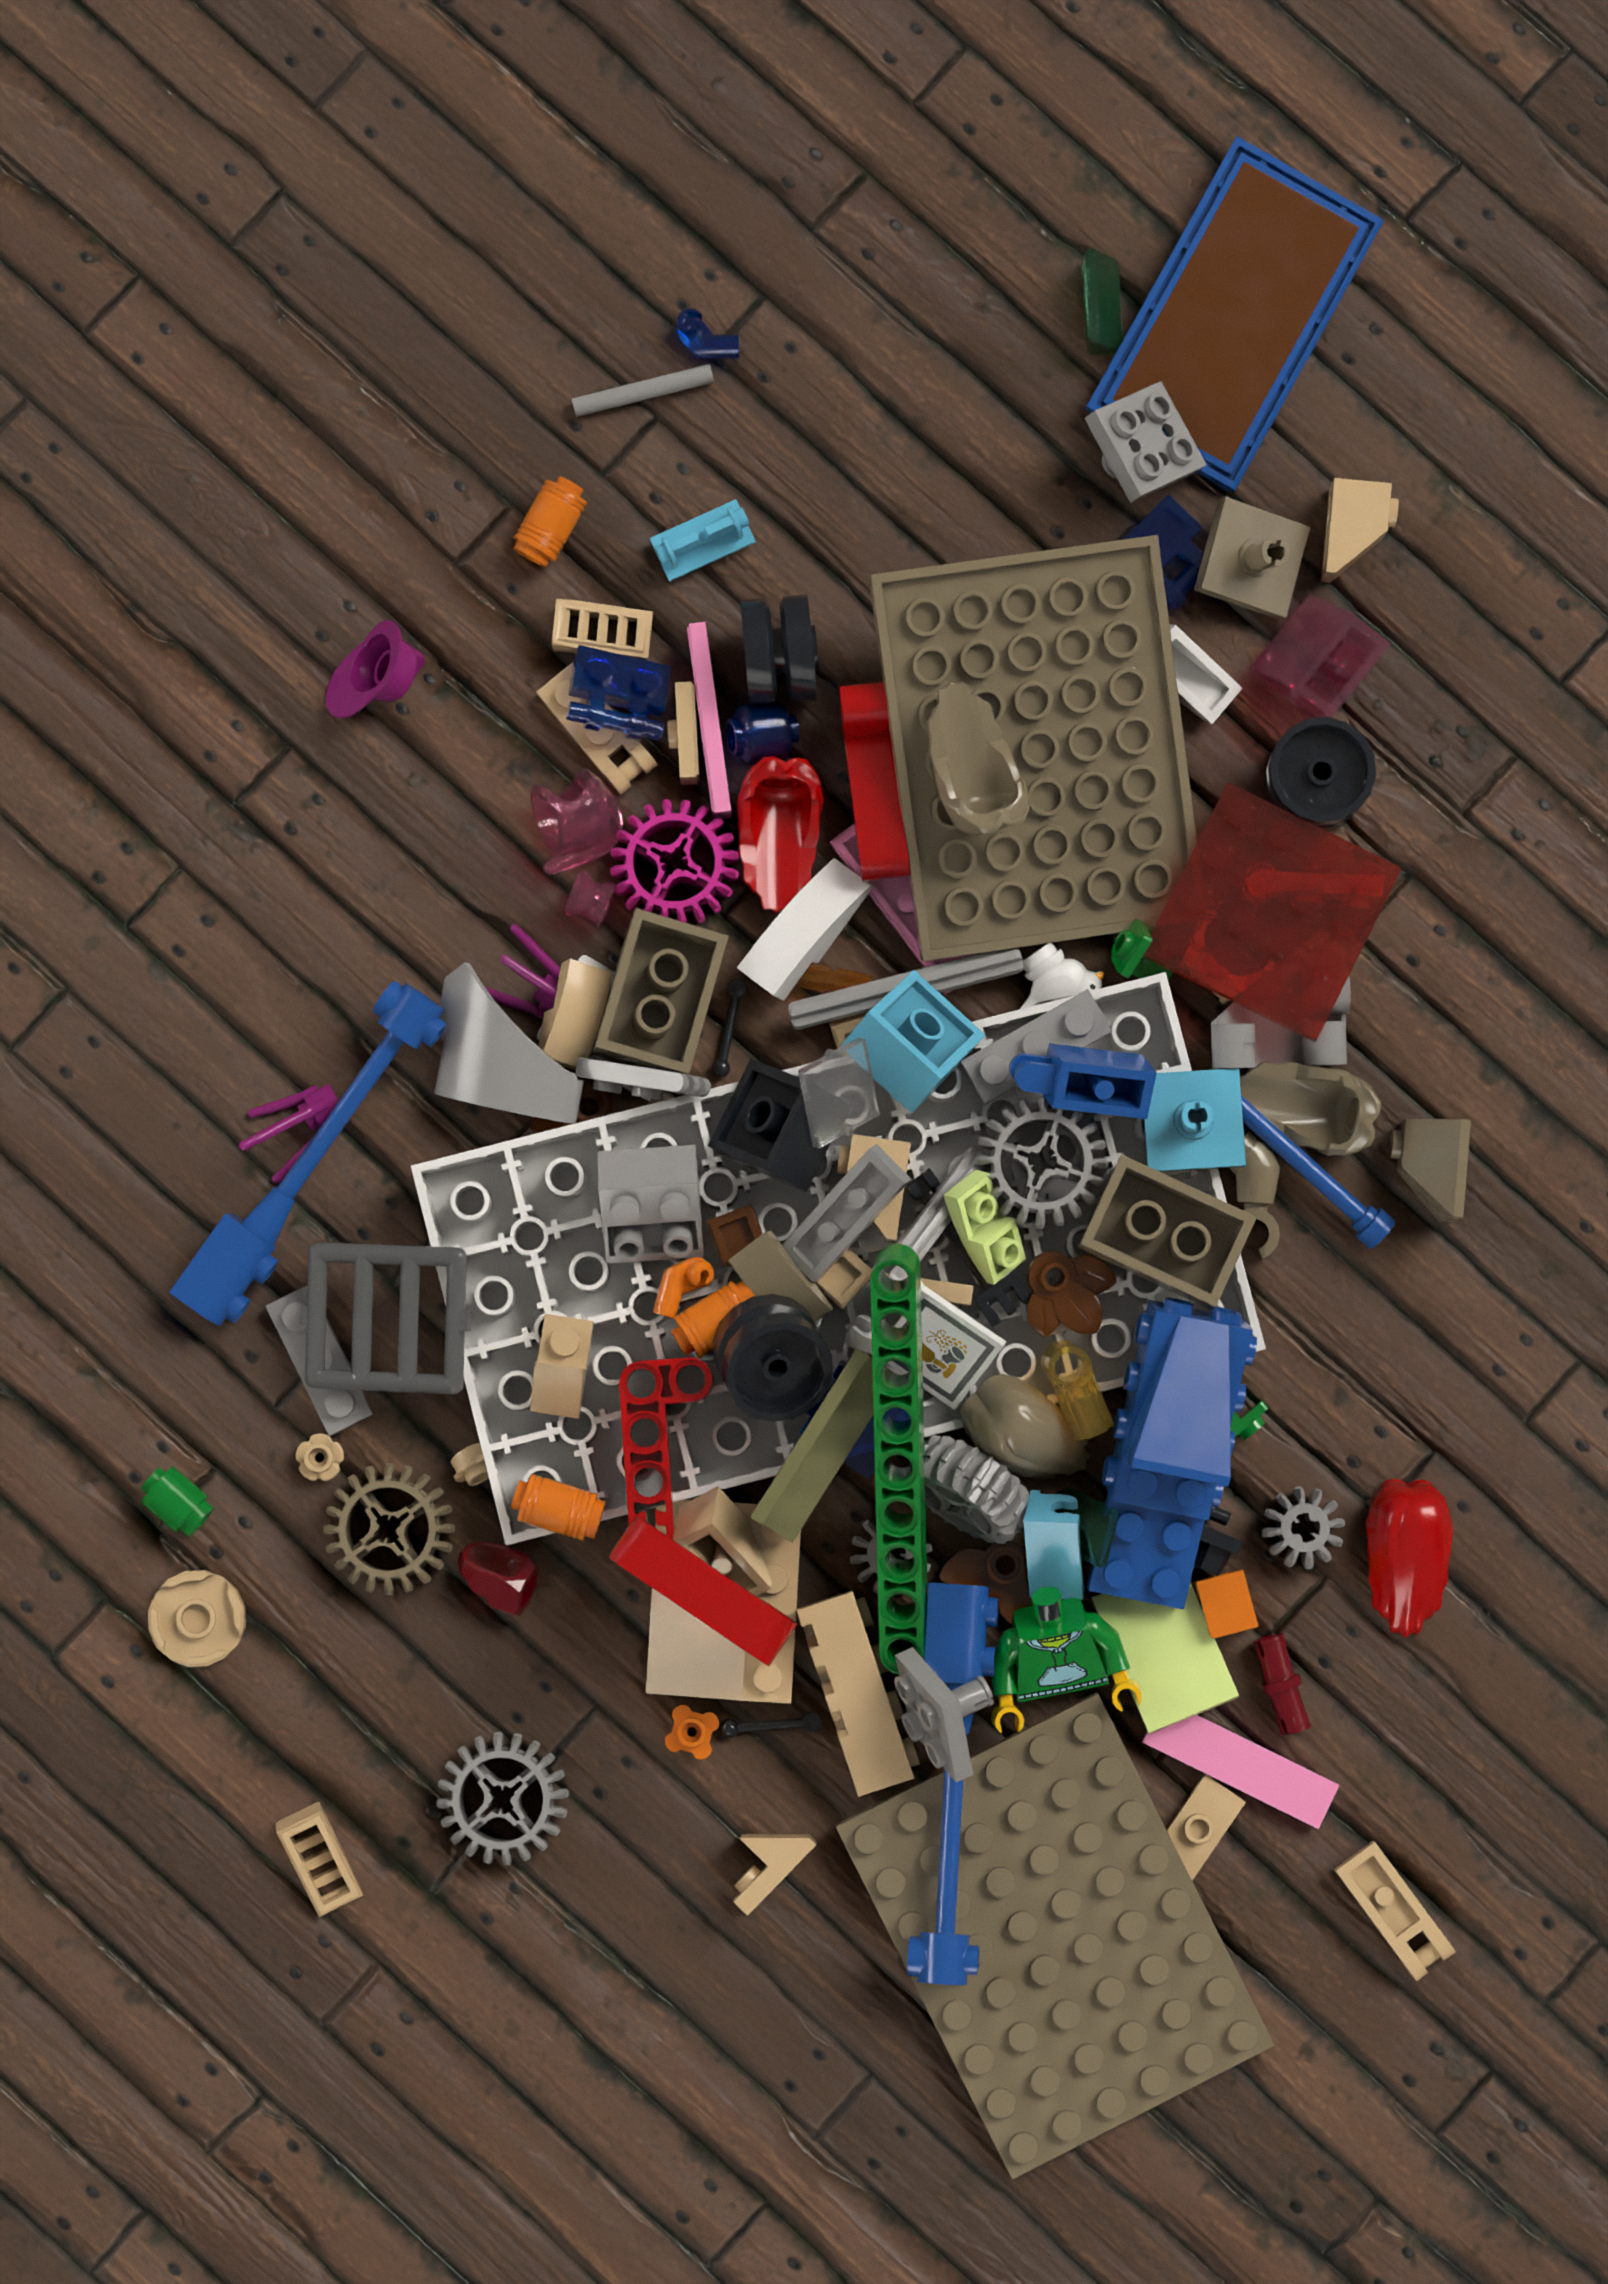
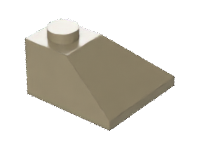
M1405 1119L1400 1122L1399 1130H1392L1390 1136L1389 1158L1397 1159L1396 1172L1440 1223L1450 1224L1463 1218L1471 1120Z

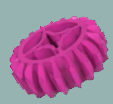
M669 799L663 800L662 808L664 814L656 816L654 808L648 804L644 806L645 815L648 819L647 822L643 824L638 817L631 815L628 818V822L636 832L632 835L627 831L619 830L616 834L617 839L626 844L627 848L616 847L611 849V857L624 861V864L611 867L610 874L611 877H626L627 880L619 883L615 887V891L618 896L626 895L630 892L634 893L625 904L629 911L635 910V908H638L643 903L645 905L644 911L651 913L656 911L661 916L668 918L670 915H677V920L687 923L685 914L693 912L695 920L698 924H702L706 920L701 907L707 905L712 912L718 914L721 911V906L714 898L715 894L717 893L728 899L733 895L732 889L723 884L722 881H737L739 877L737 870L725 867V864L739 861L738 851H723V848L734 842V836L732 833L716 836V833L723 827L724 822L720 817H717L706 825L704 822L709 811L705 806H701L698 809L695 817L689 816L691 810L689 800L681 802L680 813H672L671 801ZM674 827L685 828L684 833H681L678 839L670 845H660L653 841L652 843L646 841L651 835L660 830ZM699 835L709 844L715 857L712 876L704 872L702 867L695 864L691 859L695 842ZM683 850L684 857L682 861L683 865L688 866V871L676 869L672 875L669 874L666 878L665 871H667L666 863H662L661 857L673 860ZM638 853L645 856L658 869V874L654 881L655 886L650 894L641 886L635 875V861ZM680 883H688L695 887L700 886L704 888L697 895L683 901L664 900L665 896L669 895L671 890Z

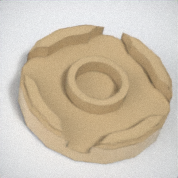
M207 1570L184 1571L167 1579L156 1592L148 1610V1628L156 1648L170 1660L186 1667L210 1666L227 1658L239 1645L246 1627V1609L238 1589L225 1577Z

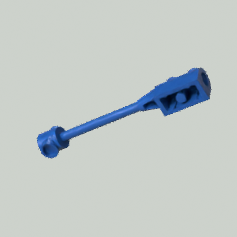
M393 981L385 989L372 1012L380 1017L377 1022L387 1029L388 1033L280 1185L274 1187L244 1220L234 1213H225L170 1290V1294L218 1326H221L225 1319H228L233 1324L240 1319L251 1302L249 1298L243 1295L254 1279L263 1284L279 1263V1260L274 1258L272 1253L277 1248L275 1245L295 1202L293 1198L404 1042L416 1050L422 1042L429 1047H432L447 1027V1023L440 1019L445 1009L406 982L402 986L398 982Z
M928 1583L924 1661L950 1690L974 1680L977 1676H982L983 1678L984 1676H994L996 1647L986 1646L987 1627H997L999 1600L995 1597H988L989 1587ZM974 1713L963 1718L966 1735L969 1734ZM945 1769L935 1932H920V1937L910 1936L907 1975L918 1977L917 1982L967 1985V1975L978 1976L979 1946L969 1945L970 1935L955 1933L963 1780L956 1783Z

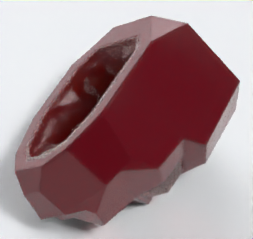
M489 1542L469 1543L461 1550L458 1559L459 1572L467 1580L473 1592L485 1597L490 1607L521 1616L530 1604L537 1586L540 1567L525 1553Z

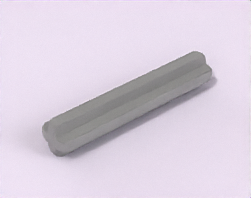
M975 1147L966 1150L897 1243L913 1249L920 1262L952 1220L943 1194L974 1170L987 1172L990 1166L975 1163L977 1156L987 1155L985 1152Z

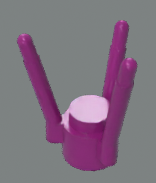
M513 924L510 927V931L554 977L547 974L543 979L508 955H502L500 957L502 964L538 988L533 999L540 1004L537 1005L486 986L484 987L494 1001L533 1014L543 1020L544 1012L554 1008L560 967L517 924Z
M329 1083L317 1089L316 1085H313L301 1093L250 1109L248 1117L256 1118L300 1104L297 1106L298 1112L241 1141L239 1149L247 1150L304 1120L311 1131L321 1127L339 1102ZM312 1139L273 1175V1183L278 1184L284 1179Z

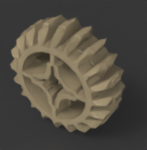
M393 1463L385 1464L384 1478L379 1479L374 1466H368L365 1468L368 1483L363 1484L358 1476L351 1475L348 1477V1481L355 1492L350 1495L341 1488L335 1491L334 1495L339 1500L345 1502L343 1509L336 1506H328L326 1509L328 1515L339 1517L338 1525H325L323 1527L325 1534L338 1533L339 1542L330 1543L326 1546L327 1553H336L343 1550L345 1557L335 1563V1568L341 1571L352 1564L355 1569L348 1578L351 1584H356L360 1581L364 1574L369 1576L365 1589L367 1592L372 1593L376 1590L379 1579L384 1580L386 1595H393L395 1593L396 1579L401 1580L405 1592L413 1591L414 1583L411 1575L416 1573L419 1580L424 1584L430 1582L431 1576L424 1566L429 1563L438 1570L443 1569L445 1563L434 1554L437 1549L443 1552H451L453 1549V1544L440 1541L441 1532L453 1533L456 1531L455 1524L441 1525L440 1516L449 1515L453 1512L452 1505H443L436 1508L434 1502L444 1495V1490L438 1487L427 1494L424 1489L431 1480V1477L427 1474L419 1477L416 1484L411 1483L414 1474V1468L406 1465L400 1479L395 1478V1466ZM384 1488H397L411 1494L417 1500L409 1506L393 1512L388 1510L382 1502H379L373 1492ZM362 1503L370 1519L371 1527L366 1536L354 1546L351 1536V1522L356 1508ZM425 1512L428 1518L429 1534L426 1545L418 1556L409 1539V1529L413 1522ZM409 1514L406 1519L400 1522L401 1525L396 1529L399 1542L391 1543V1537H387L385 1541L377 1539L370 1545V1542L378 1537V1533L383 1529L380 1516L388 1515V1520L392 1521L395 1517L402 1519ZM386 1546L391 1548L397 1556H400L407 1566L397 1570H384L369 1564L363 1558L370 1552Z

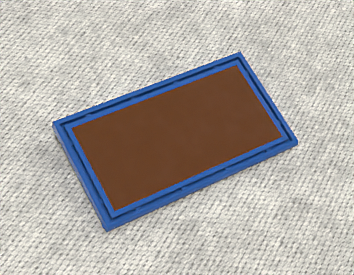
M1236 136L1085 410L1092 413L1099 408L1161 381L1207 464L1196 473L1221 486L1225 491L1234 493L1383 224V220L1376 214L1367 211ZM1162 428V431H1163V432L1165 433V435L1168 437V435H1167L1165 429Z

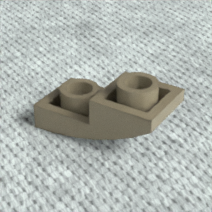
M772 1230L764 1232L728 1260L755 1296L776 1294L793 1298L809 1311L815 1323L833 1310V1307L817 1284L813 1283L798 1269Z

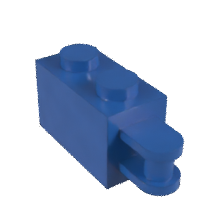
M1049 1043L1046 1056L1021 1053L1016 1055L1009 1064L1010 1075L1018 1087L1026 1092L1043 1094L1052 1108L1147 1119L1157 1072L1142 1054Z

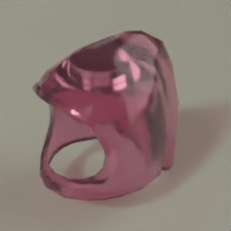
M583 769L577 773L560 796L555 795L548 788L540 784H536L531 788L530 800L533 813L544 843L553 855L552 860L543 866L546 874H555L590 863L607 854L619 842L616 834L619 830L623 829V812L610 789L603 783L600 777L590 770Z

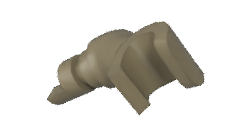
M1250 1131L1247 1134L1244 1133L1246 1166L1230 1168V1170L1235 1175L1237 1202L1243 1203V1211L1256 1216V1220L1262 1221L1268 1228V1241L1259 1249L1261 1258L1264 1260L1277 1249L1281 1237L1279 1225L1274 1217L1267 1212L1268 1204L1273 1205L1275 1201L1280 1165L1272 1148L1263 1140L1259 1141Z

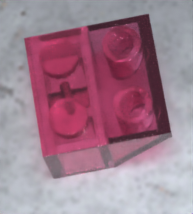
M1309 594L1250 667V670L1309 717L1333 718L1381 659L1391 643L1354 614Z

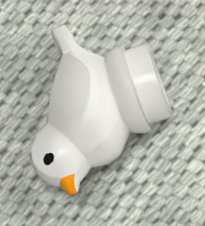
M1047 943L1023 960V969L1026 972L1024 976L1032 981V987L1029 997L1020 1009L1035 1006L1045 1001L1078 995L1087 989L1089 991L1101 989L1104 972H1092L1075 959H1065L1061 949L1057 950L1053 943Z

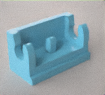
M1040 1490L1030 1491L1023 1520L1030 1597L1039 1588L1054 1587L1061 1593V1599L1077 1598L1083 1600L1085 1587L1083 1584L1079 1515L1068 1512H1054L1062 1508L1068 1510L1077 1509L1078 1502L1073 1496L1041 1494Z

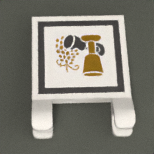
M895 1266L889 1275L890 1279L896 1281L904 1280L908 1277L905 1270L899 1266ZM921 1281L923 1389L955 1410L1004 1347L1006 1341L926 1287ZM859 1315L846 1333L845 1341L850 1347L858 1348L872 1354L871 1318L866 1315ZM901 1316L894 1327L902 1328L909 1325L904 1316ZM889 1361L887 1363L902 1374L910 1372L909 1368L900 1361Z

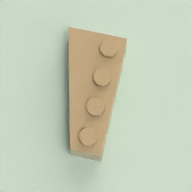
M850 1590L797 1608L796 1611L801 1626L804 1629L809 1650L820 1677L823 1692L833 1722L835 1723L858 1797L914 1779L911 1767L920 1765L912 1739L910 1737L901 1739L896 1720L902 1719L903 1715L896 1690L886 1693L880 1674L889 1670L881 1662L879 1644L871 1646L865 1627L874 1625L865 1597L855 1600L853 1591Z

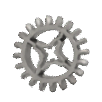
M1040 1096L1038 1099V1111L1031 1112L1029 1101L1027 1098H1023L1019 1101V1109L1022 1115L1016 1117L1013 1110L1008 1106L1001 1110L1003 1118L1008 1123L1005 1127L993 1119L988 1122L987 1127L997 1135V1138L993 1140L988 1137H980L978 1145L984 1149L991 1150V1155L977 1156L975 1163L990 1166L991 1172H989L988 1178L996 1186L990 1195L995 1200L1000 1196L1006 1200L999 1210L1000 1215H1008L1014 1206L1020 1209L1016 1218L1017 1225L1023 1226L1027 1220L1028 1213L1036 1214V1229H1043L1046 1222L1045 1214L1051 1213L1055 1226L1060 1227L1064 1224V1216L1061 1210L1067 1208L1070 1215L1075 1219L1082 1215L1080 1207L1075 1202L1078 1198L1090 1206L1095 1203L1096 1198L1086 1190V1187L1090 1185L1094 1188H1103L1105 1180L1092 1175V1170L1106 1169L1108 1167V1160L1103 1158L1093 1159L1092 1153L1103 1150L1106 1144L1104 1140L1089 1143L1087 1137L1092 1135L1098 1126L1095 1122H1092L1081 1130L1077 1123L1083 1117L1084 1112L1074 1111L1069 1119L1063 1116L1065 1109L1055 1108V1112L1047 1111L1048 1101L1044 1096ZM1035 1123L1047 1124L1041 1141L1034 1146L1028 1147L1019 1144L1016 1146L1006 1142L1015 1131L1026 1125ZM1061 1129L1068 1133L1078 1146L1082 1169L1072 1166V1163L1062 1159L1058 1154L1057 1141ZM1047 1139H1049L1051 1143L1047 1152L1051 1154V1157L1048 1161L1054 1160V1167L1056 1168L1054 1170L1046 1168L1043 1174L1039 1176L1036 1185L1033 1186L1032 1182L1035 1173L1031 1169L1034 1165H1029L1028 1158L1026 1157L1029 1155L1037 1157L1040 1151L1044 1149ZM1001 1156L1010 1159L1011 1162L1021 1166L1025 1171L1026 1184L1022 1197L1014 1192L1006 1182L1001 1169ZM1056 1178L1064 1181L1067 1179L1077 1183L1075 1188L1061 1199L1052 1202H1036L1042 1184L1048 1179Z
M932 1435L929 1439L924 1440L925 1504L931 1509V1513L939 1515L944 1519L945 1523L954 1525L960 1532L965 1531L969 1533L974 1539L982 1538L987 1543L996 1542L999 1544L1012 1541L1016 1533H1020L1024 1527L1023 1520L1029 1499V1492L1026 1487L1020 1484L1019 1478L1010 1474L1007 1471V1466L1000 1465L993 1459V1456L984 1454L978 1447L973 1448L967 1445L963 1440L955 1441L950 1436L941 1437L937 1435Z
M501 1731L494 1733L493 1748H488L483 1736L476 1737L475 1746L478 1754L474 1756L466 1746L460 1747L458 1753L466 1762L462 1767L457 1762L451 1760L445 1765V1768L450 1773L456 1775L455 1781L440 1779L438 1782L439 1788L452 1791L451 1797H443L436 1802L438 1808L452 1807L453 1810L452 1815H448L440 1821L442 1827H449L457 1822L461 1829L450 1838L452 1843L457 1844L465 1836L469 1837L472 1842L466 1848L465 1854L472 1857L479 1845L486 1848L483 1856V1862L486 1864H490L493 1861L495 1850H502L503 1864L510 1865L513 1860L512 1849L516 1848L523 1861L529 1860L532 1856L528 1843L531 1841L539 1850L544 1851L548 1847V1843L540 1833L544 1830L550 1835L557 1836L561 1831L557 1824L550 1821L551 1815L565 1818L568 1813L566 1808L554 1805V1799H564L569 1796V1789H554L552 1783L565 1777L564 1770H556L551 1774L547 1772L545 1767L555 1760V1755L550 1752L541 1761L535 1758L534 1755L541 1745L537 1740H534L529 1745L527 1751L521 1750L520 1747L523 1741L521 1733L514 1734L511 1740V1747L504 1746V1735ZM493 1758H510L523 1763L527 1768L517 1777L505 1780L498 1777L493 1771H490L483 1762ZM472 1773L484 1792V1801L479 1810L468 1817L463 1797L466 1781ZM538 1779L543 1793V1806L539 1819L534 1824L528 1817L529 1813L522 1805V1795L524 1790ZM519 1781L522 1782V1785L514 1792L515 1795L510 1799L514 1807L513 1810L505 1811L503 1806L500 1810L495 1808L488 1815L484 1814V1811L492 1805V1801L496 1797L495 1792L492 1790L495 1786L501 1785L503 1791L506 1786L512 1788ZM502 1817L511 1822L513 1826H517L523 1834L513 1838H496L485 1834L479 1828L492 1818Z

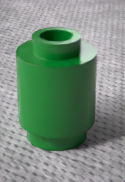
M174 1466L166 1472L159 1467L141 1487V1490L146 1494L141 1503L175 1533L182 1531L188 1538L202 1526L214 1510V1507L207 1502L209 1496Z

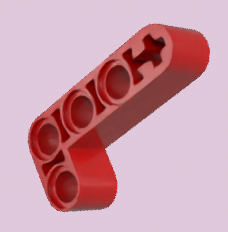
M883 681L839 686L841 722L862 882L910 876L908 847L899 803Z
M685 1357L637 1361L624 1368L619 1379L628 1524L630 1525L635 1516L648 1522L647 1511L636 1513L637 1502L652 1505L664 1500L666 1511L655 1510V1518L658 1526H665L666 1535L671 1539H674L675 1517L667 1405L699 1402L710 1394L714 1383L713 1374L707 1364L698 1358ZM689 1366L698 1367L705 1375V1385L702 1390L695 1394H685L679 1389L677 1383L680 1371ZM648 1370L655 1377L656 1387L648 1397H635L629 1390V1379L636 1371ZM651 1419L658 1425L660 1431L659 1438L650 1447H640L633 1441L632 1428L639 1420ZM646 1468H654L661 1474L663 1479L660 1492L652 1497L641 1495L635 1485L638 1473Z
M638 1516L634 1517L608 1556L619 1566L767 1666L771 1665L797 1626V1623L766 1601L759 1599Z

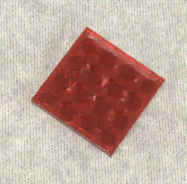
M1228 782L1151 934L1153 940L1146 952L1143 953V958L1316 1042L1402 868Z

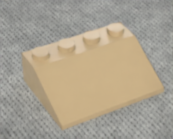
M691 1500L674 1502L675 1528L679 1507ZM734 1503L749 1521L772 1581L771 1589L756 1597L766 1601L796 1622L801 1530L792 1543L767 1526L761 1525L750 1518L758 1504ZM658 1506L656 1510L665 1512L666 1506ZM656 1523L655 1528L666 1535L665 1526H658ZM652 1588L646 1693L791 1704L796 1628L771 1665L767 1666Z

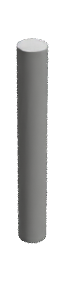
M710 364L583 395L571 400L575 415L579 417L714 383Z

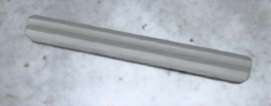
M1019 948L984 952L915 971L939 993L1020 973L1023 971V960ZM912 971L791 1002L788 1005L791 1023L794 1029L800 1030L869 1012Z

